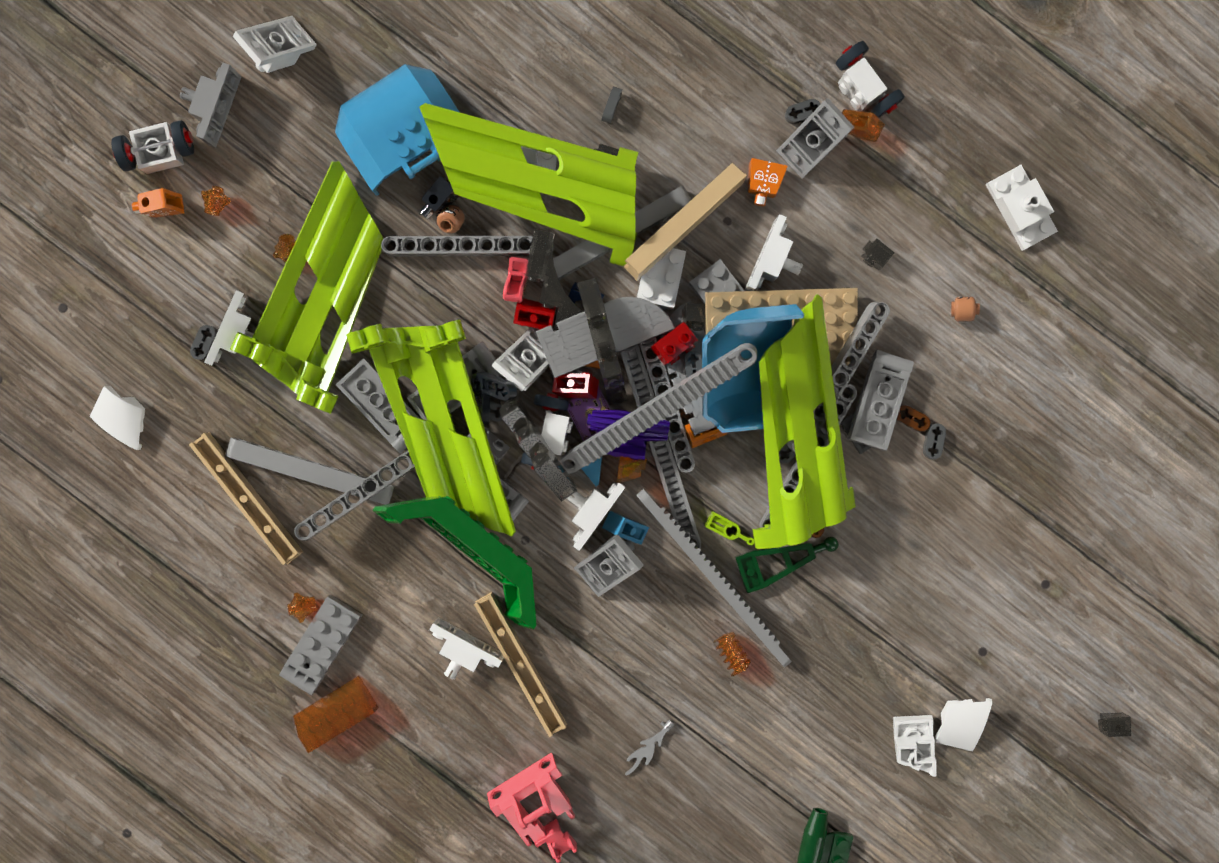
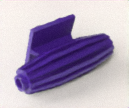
M593 410L592 414L588 413L587 425H590V430L600 432L631 412ZM660 420L658 424L647 428L645 432H640L638 436L635 435L631 440H627L625 444L622 443L620 447H616L612 452L609 451L608 454L614 457L622 456L634 460H645L646 442L667 441L670 422Z

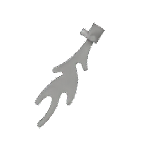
M669 719L666 724L662 721L660 724L664 728L660 732L640 742V744H645L646 746L637 749L627 758V761L633 758H637L633 767L625 772L626 776L639 766L643 757H646L645 765L649 764L654 754L655 741L658 742V746H661L663 736L675 725L673 721Z

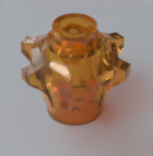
M212 186V189L208 191H201L205 206L204 212L207 214L220 216L223 208L231 202L221 187Z
M283 234L279 237L278 244L274 246L276 249L273 253L274 258H280L283 262H287L296 242L293 235Z
M297 592L294 593L291 603L287 604L289 616L293 615L300 623L312 612L317 611L314 596H302Z

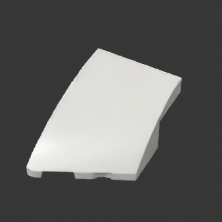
M104 386L90 417L103 430L120 442L135 450H141L142 444H139L140 432H143L145 408L135 397L121 398L111 386Z
M986 698L985 702H973L972 699L947 701L941 712L942 725L935 735V742L973 752L986 725L992 706V699Z
M932 715L893 717L897 763L910 766L918 771L919 769L935 777L936 759Z

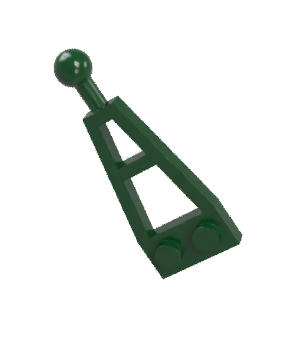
M827 537L824 543L813 547L811 543L752 550L735 556L746 592L751 593L768 587L814 560L816 553L825 550L829 552L836 551L839 547V542L835 537ZM807 551L808 556L792 564L788 552ZM782 553L786 568L763 580L756 556Z

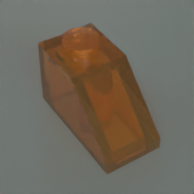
M843 109L842 114L854 126L849 134L861 140L877 142L885 124L874 113Z
M620 456L617 483L641 477V471L646 469L647 459L634 460L629 457Z

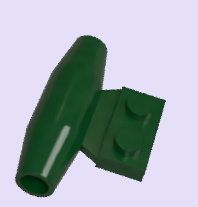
M813 808L804 828L797 863H848L854 836L851 833L839 831L827 833L828 812L821 808Z

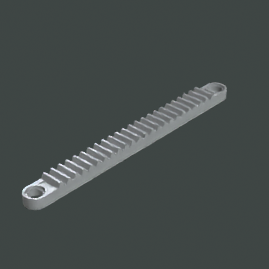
M750 343L739 345L562 455L559 463L561 470L572 474L584 466H588L591 462H595L596 459H600L604 454L607 455L609 451L612 452L616 447H620L622 443L625 444L627 440H631L635 435L638 436L640 432H645L647 428H651L654 424H658L660 420L663 421L667 416H671L673 412L676 413L680 408L683 409L685 405H689L693 400L696 401L698 397L704 396L706 392L709 393L713 388L716 389L718 385L724 384L726 380L737 376L739 372L755 363L757 359L756 347ZM748 350L752 353V357L744 359L741 356V352ZM571 459L575 465L567 466L565 460Z
M635 344L631 348L621 350L620 354L637 407L639 408L654 399L655 396L639 346ZM669 440L648 441L672 517L681 526L680 528L684 529L685 534L695 539L697 546L701 548V540Z
M644 489L636 495L783 667L788 666L792 661L779 647L780 641L708 557H705L706 555L690 536L685 534L686 532L683 528H680L681 526L678 522H675L676 520L672 516L670 517L671 514L665 511V507L663 505L658 506Z

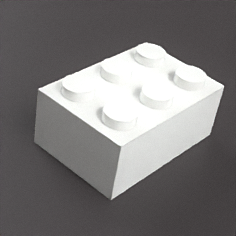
M673 248L645 273L640 280L637 298L648 300L660 308L673 310L686 251Z

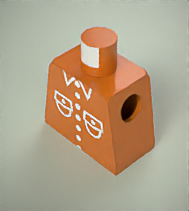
M751 158L749 162L748 193L756 195L754 205L764 207L767 197L774 198L787 170V165Z
M164 188L140 193L137 196L138 201L132 203L134 213H141L150 217L184 214L182 194Z

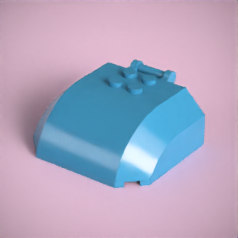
M404 64L340 106L335 133L376 196L380 194L376 188L382 181L401 168L404 169L411 180L415 177L416 173L436 160L440 161L419 106L427 103L459 112V110L430 69ZM431 150L433 152L412 167L408 166L410 162L427 151Z
M797 304L750 308L734 312L726 316L703 338L702 368L741 344L750 343L757 349V359L754 364L702 396L703 417L717 426L722 433L764 429L759 361L764 352L776 340L784 337L792 328V319L804 318V313ZM744 350L741 352V356L744 359H749L752 357V353Z

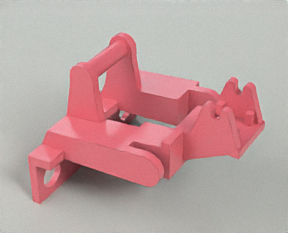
M551 752L489 791L487 796L490 809L495 816L498 817L503 813L528 847L532 845L531 839L537 848L546 842L553 859L559 863L561 862L560 856L570 849L574 853L577 852V843L568 831L565 833L561 831L557 819L543 826L538 818L546 813L550 814L552 810L556 816L566 812L571 820L575 818V814L569 798L555 781L562 776V773L557 768L554 755ZM551 761L547 768H542L546 762ZM538 790L543 806L528 814L520 801ZM498 792H502L499 798L494 799V796Z

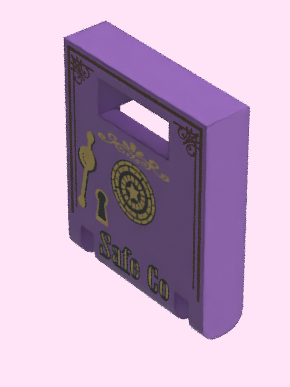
M599 386L597 399L573 398L571 401L574 406L568 405L567 410L583 441L595 435H591L588 430L590 429V425H587L588 413L592 414L593 410H610Z

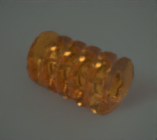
M734 632L726 633L713 642H719L716 650L723 649L719 654L720 656L726 655L723 662H730L727 669H734L731 676L744 672L751 663L750 659H745L747 654L742 652L743 647L738 645L739 640L734 639L736 636Z

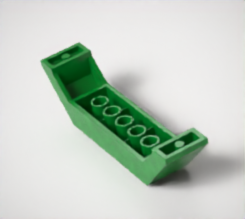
M448 496L425 497L374 507L372 511L387 523L401 524L404 519L421 518L503 584L507 610L504 615L518 626L535 629L537 624L532 568L527 565L528 561L520 555L516 556L513 553V548L509 545H503L499 542L500 538L492 532L488 533L481 522L472 520L469 512L455 506L456 502Z

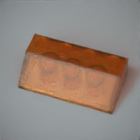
M358 675L293 716L298 738L306 751L310 753L369 717L379 707Z

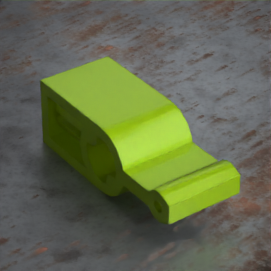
M714 511L711 512L704 525L706 528L729 540H735L739 537L745 540L748 545L754 544L752 537L744 536L740 533V528L736 523ZM712 520L718 522L719 524H721V525H723V526H720V525H718V524L712 522ZM734 526L735 533L727 535L726 529Z

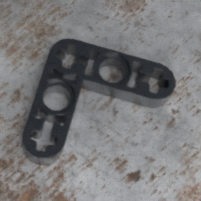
M478 372L472 375L471 387L483 426L489 423L490 396L503 401L514 399L517 395V388L513 382L487 372Z

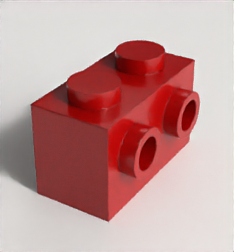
M523 299L522 302L516 305L513 323L539 330L550 325L552 327L556 305Z
M682 322L653 344L651 349L663 365L668 363L673 365L680 359L679 355L685 351L687 354L695 348L694 343L698 339L686 323Z
M568 372L556 378L554 377L552 392L561 398L597 399L599 380L592 376V373L582 372L581 374H574Z

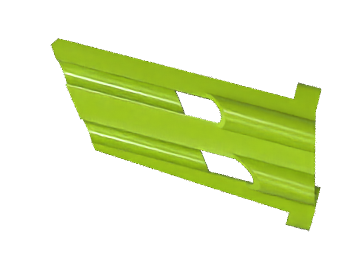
M424 103L419 106L454 194L612 248L613 251L609 263L623 267L627 264L625 260L632 255L637 237V232H635V164L638 156L637 151L620 147L618 155L615 156ZM521 146L557 156L559 160L558 170L555 171L527 163ZM540 193L572 201L584 212L585 220L581 222L548 213Z
M340 161L331 162L253 337L251 338L237 332L230 347V350L250 358L298 394L296 400L329 414L332 413L339 396L328 391L348 341L346 334L350 333L354 326L382 251L381 244L383 241L379 229L368 213ZM306 261H308L317 277V281L307 303L303 305L296 298L295 286ZM333 306L342 322L326 355L322 350L320 332Z
M818 294L801 310L804 313V318L794 319L793 327L784 337L776 340L764 352L759 361L770 524L753 529L756 549L801 544L810 539L813 533L824 527L833 526L844 521L847 518L846 512L856 507L853 487H849L850 489L847 487L822 297ZM821 403L824 404L829 445L826 447L818 446L813 412ZM794 440L799 482L794 492L788 493L783 487L779 451L787 442Z
M461 320L451 321L443 325L382 328L381 324H376L346 334L352 354L369 350L426 497L448 496L456 502L455 506L469 512L471 519L481 522L488 529L513 536L516 532L458 344V342L466 339ZM400 376L409 378L416 385L427 420L407 413L398 385V378ZM450 400L461 402L471 438L456 433L447 405Z

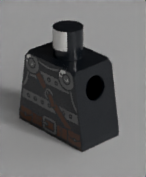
M440 176L422 197L426 204L420 210V213L425 218L429 219L434 212L440 213L445 206L451 205L459 197V195L454 194L448 178Z

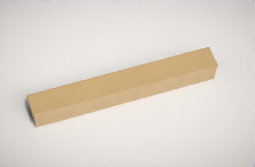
M733 163L730 164L625 260L627 264L624 268L638 281L744 183L747 175Z
M210 432L203 433L195 442L189 444L283 565L289 564L303 553L299 545L234 462L225 456L226 452Z
M493 592L475 601L474 606L548 736L551 737L554 733L565 729L567 723L510 622L504 615Z

